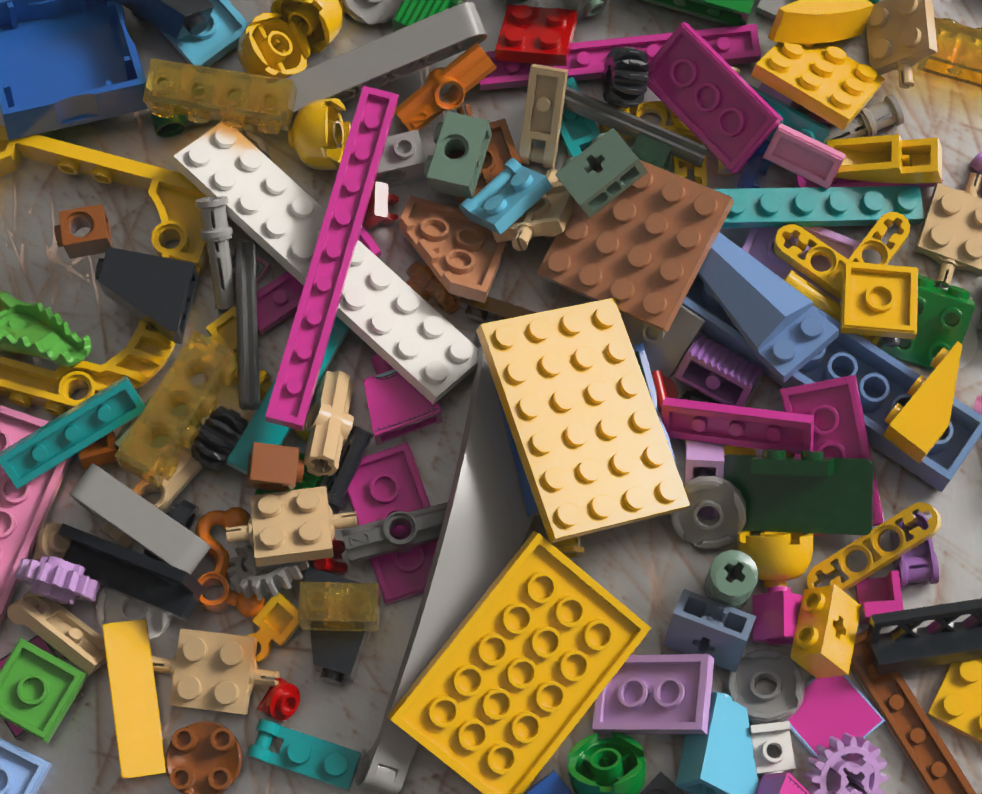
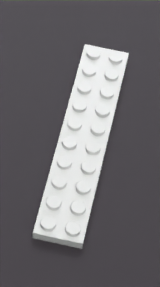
M225 119L175 154L172 165L207 197L227 196L229 202L225 205L227 216L304 286L326 210ZM358 240L336 316L434 405L478 367V348Z

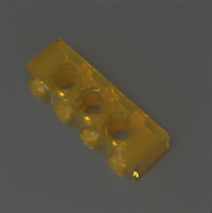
M196 330L193 332L116 452L115 458L121 468L157 488L160 487L164 479L168 481L174 475L179 464L178 456L184 447L188 449L192 446L199 432L197 426L204 416L209 417L211 412L215 410L219 400L216 396L223 385L229 386L237 374L238 366H236L237 361L233 350ZM198 374L209 376L208 381L202 385L190 383L192 378ZM178 405L190 407L183 416L175 417L171 415L173 408ZM158 436L170 438L168 444L163 448L151 447L152 441Z

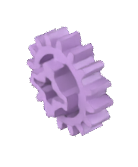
M42 556L40 562L22 558L14 576L18 580L32 585L31 594L63 605H74L75 599L95 602L101 585L98 581L84 575L85 568L83 566L54 556Z
M843 733L841 740L830 736L829 747L825 748L820 744L816 746L820 754L817 759L808 757L807 761L813 765V770L805 772L803 777L812 782L811 785L805 788L810 794H885L879 788V785L889 780L888 776L880 772L881 769L888 765L887 761L878 757L881 752L878 747L870 744L869 740L859 735L854 737L848 733Z

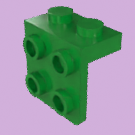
M918 275L917 335L915 340L900 338V344L896 347H887L884 340L882 350L890 356L934 370L930 364L943 347L950 351L957 341L961 344L963 343L976 307L975 300L969 297L970 292L963 288L949 285L948 290L933 286L934 280Z

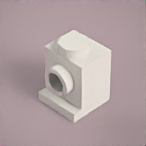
M790 721L750 726L757 777L782 772L793 773L796 769L790 735ZM769 745H775L779 748L780 756L778 758H771L767 754L766 749Z

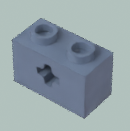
M683 589L663 645L685 654H710L714 658V665L736 673L756 616Z

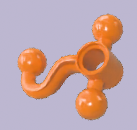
M232 507L226 511L213 510L207 512L199 519L196 525L195 534L211 546L207 553L215 559L213 572L205 573L197 580L205 587L199 602L210 613L219 614L225 612L233 605L237 607L241 615L255 617L266 605L265 596L259 600L256 594L248 599L245 598L243 592L238 594L237 591L231 589L227 581V569L230 568L228 562L230 559L229 553L223 545L210 535V530L215 525H222L225 532L226 527L248 525L250 514L241 507ZM219 585L224 588L223 594L219 599L214 601L205 599V593L211 586Z

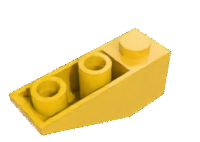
M958 341L950 351L944 347L930 364L934 368L930 376L926 379L920 375L907 392L912 396L904 407L897 403L884 420L889 426L883 437L919 464L942 437L950 423L962 344Z

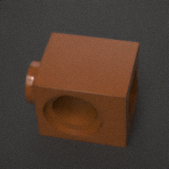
M103 204L58 211L60 225L54 226L55 238L58 247H64L70 259L106 253L107 247L113 248L109 218ZM84 227L90 228V231L85 236H74L79 229Z
M254 442L248 455L245 488L277 492L293 490L296 482H302L304 474V460H298L299 448Z

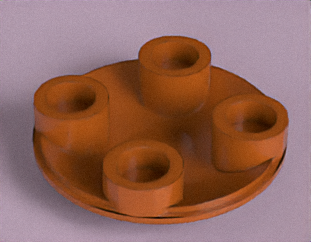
M209 721L196 722L176 730L165 757L167 776L172 786L182 794H222L236 781L242 766V751L237 738L223 725Z

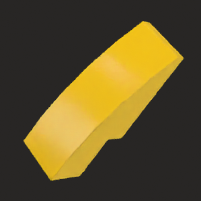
M798 0L778 9L768 38L773 42L798 44L827 43L849 39L863 33L874 4L868 0Z
M896 134L827 140V146L846 154L835 176L837 178L879 183H942V147L938 137L901 140L900 135Z

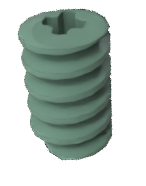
M729 550L719 554L714 559L705 580L704 591L707 598L739 610L747 604L758 582V569L755 562L749 555L737 550Z

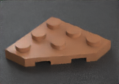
M410 195L400 217L399 229L448 293L485 303L509 241L496 242L491 230L469 220L458 208Z

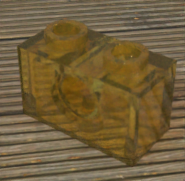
M300 582L298 621L301 629L379 632L381 600L379 584Z

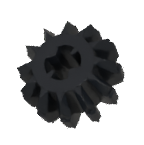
M623 46V48L615 47L609 52L607 62L604 63L603 84L601 87L603 98L609 105L628 109V107L636 108L642 103L649 81L648 72L650 66L647 54L643 53L642 50Z
M220 406L212 411L209 418L205 420L191 447L192 456L202 466L216 472H220L228 466L227 459L248 425V420L241 417L240 413Z

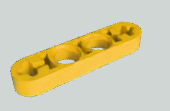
M924 502L910 505L872 529L868 535L861 536L814 566L807 576L808 588L818 587L817 585L821 582L819 576L821 573L828 576L837 573L839 570L834 564L839 562L841 570L849 579L844 581V577L839 575L830 581V585L835 584L844 592L933 537L941 527L939 512L933 506ZM919 511L925 515L931 513L932 517L927 520L929 527L924 530L922 527L917 526L910 530L909 533L914 538L909 541L907 533L898 524L903 521L904 525L909 527L917 522L916 514ZM894 530L899 534L900 544L894 551L886 552L881 548L880 538L886 531ZM855 551H863L868 559L866 567L860 572H853L848 566V558Z

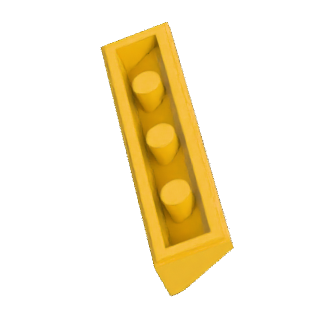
M147 619L103 624L122 779L166 773L165 753Z

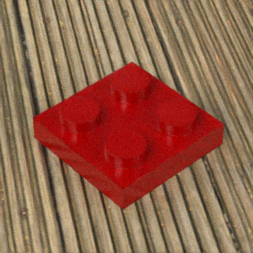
M508 5L495 48L496 60L566 66L577 25V10Z

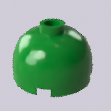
M611 732L612 738L599 739V733L578 741L568 754L567 769L574 792L576 794H639L644 786L647 768L642 745L633 737L620 732Z

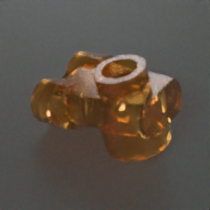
M415 261L409 266L406 271L409 279L405 283L426 302L432 298L449 315L459 309L460 297L448 293L428 265L424 267Z

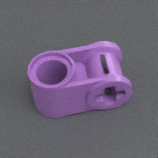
M917 513V522L913 526H920L926 530L929 527L928 519L923 514ZM903 521L898 526L901 527L904 524ZM890 530L892 551H894L900 544V537L896 531ZM932 537L893 561L894 571H899L901 588L906 587L907 583L929 581L930 584H937L939 582V566L936 553L934 552Z

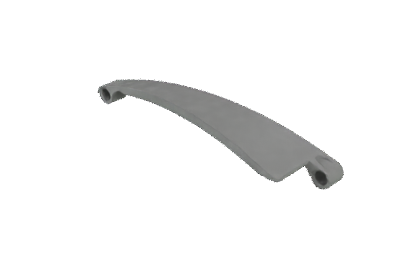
M477 332L473 344L478 348V368L473 383L452 488L432 565L403 661L384 714L380 732L372 748L362 757L356 772L355 782L358 787L381 794H398L400 792L419 743L387 717L388 714L518 552L534 516L527 515L495 384Z

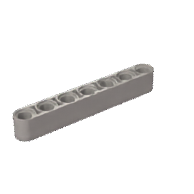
M473 2L461 3L253 92L248 99L261 132L276 131L293 124L298 111L309 102L329 98H337L341 102H345L361 95L363 86L378 88L465 51L476 42L480 44L487 38V33Z

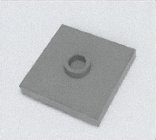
M683 304L667 333L625 314L621 315L631 345L643 343L651 372L660 370L663 376L669 378L672 377L706 322L704 318Z

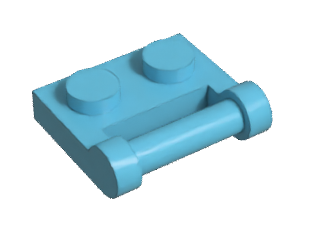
M514 158L509 159L503 165L504 170L472 199L467 198L459 205L460 210L469 220L500 235L553 187L545 175L522 166Z

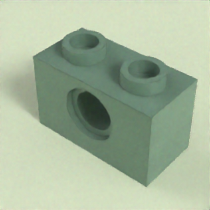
M450 111L446 112L444 122H438L435 129L434 143L437 145L433 156L428 155L424 166V176L427 177L431 190L463 198H473L492 136L489 120ZM462 150L465 152L458 159L448 158L452 151Z

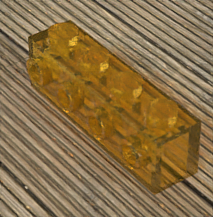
M151 58L143 102L149 110H152V114L164 118H173L174 114L187 115L188 120L197 123H208L209 119L223 121L222 124L230 128L243 129L245 124L258 126V130L264 133L279 134L280 130L290 131L297 88L294 81L289 79Z

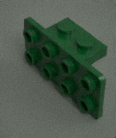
M764 449L762 455L728 454L724 456L723 479L731 482L739 489L746 502V523L743 530L868 535L873 529L874 465L870 459L824 457V451L816 450L801 451L800 456H786V450Z

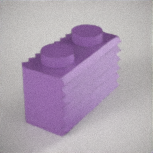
M702 334L698 335L686 352L674 378L721 404L743 407L763 373L762 366L757 367L756 363L750 364L749 359L744 360L743 356H737L736 352L731 353L730 349H724L723 345L718 346L716 341L711 342L710 338L705 339Z

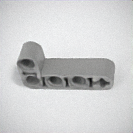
M93 463L69 493L79 505L91 514L115 527L164 563L186 571L190 575L211 548L209 544Z

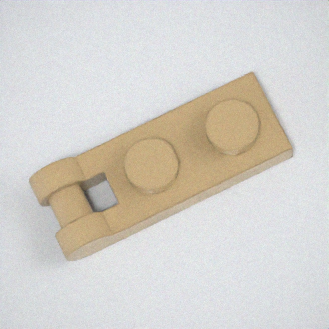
M537 64L530 66L519 149V159L523 164L530 165L531 162L543 163V167L555 169L568 77L567 69ZM534 139L546 141L545 149L535 148Z
M28 591L23 596V600H16L8 607L7 615L13 623L26 625L89 676L107 661L104 638L61 604L33 595Z

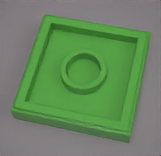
M20 637L0 670V717L48 744L87 680L88 675Z

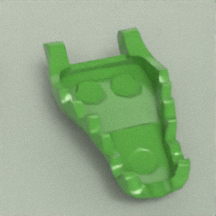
M6 291L0 292L1 351L24 353L44 358L57 365L69 368L75 367L91 352L89 335H85L81 339L76 332H71L68 322H63L58 312L53 315L49 306L44 308L41 302L26 303L17 300Z

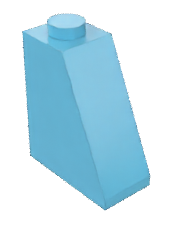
M721 692L711 693L707 734H686L675 786L690 794H756L759 784L747 708L734 702L728 694Z

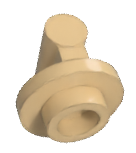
M42 523L36 539L33 560L40 562L42 556L64 558L70 543L58 534L62 524Z

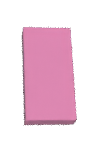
M780 123L763 158L829 189L846 154Z

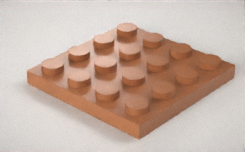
M640 160L648 172L591 218L587 216L576 200H574L573 212L563 233L555 236L537 274L545 280L593 301L615 298L620 313L667 333L730 212L734 200L732 197ZM599 168V169L596 171L597 174H598L599 172H601L603 169H602V168Z

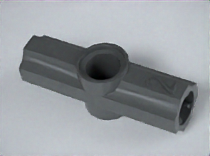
M448 502L408 513L397 511L390 514L386 519L341 530L350 564L393 552L407 553L413 550L415 546L438 541ZM399 525H404L411 529L410 535L403 540H398L391 536V531Z

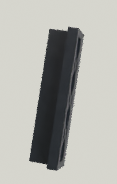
M63 523L58 534L70 543L63 560L83 566L85 568L84 575L98 581L102 588L188 622L205 588L188 572Z
M982 598L871 615L865 647L877 675L982 659ZM971 614L964 621L953 622L961 615ZM935 620L927 627L916 628L924 621ZM898 626L889 633L880 634L882 627Z

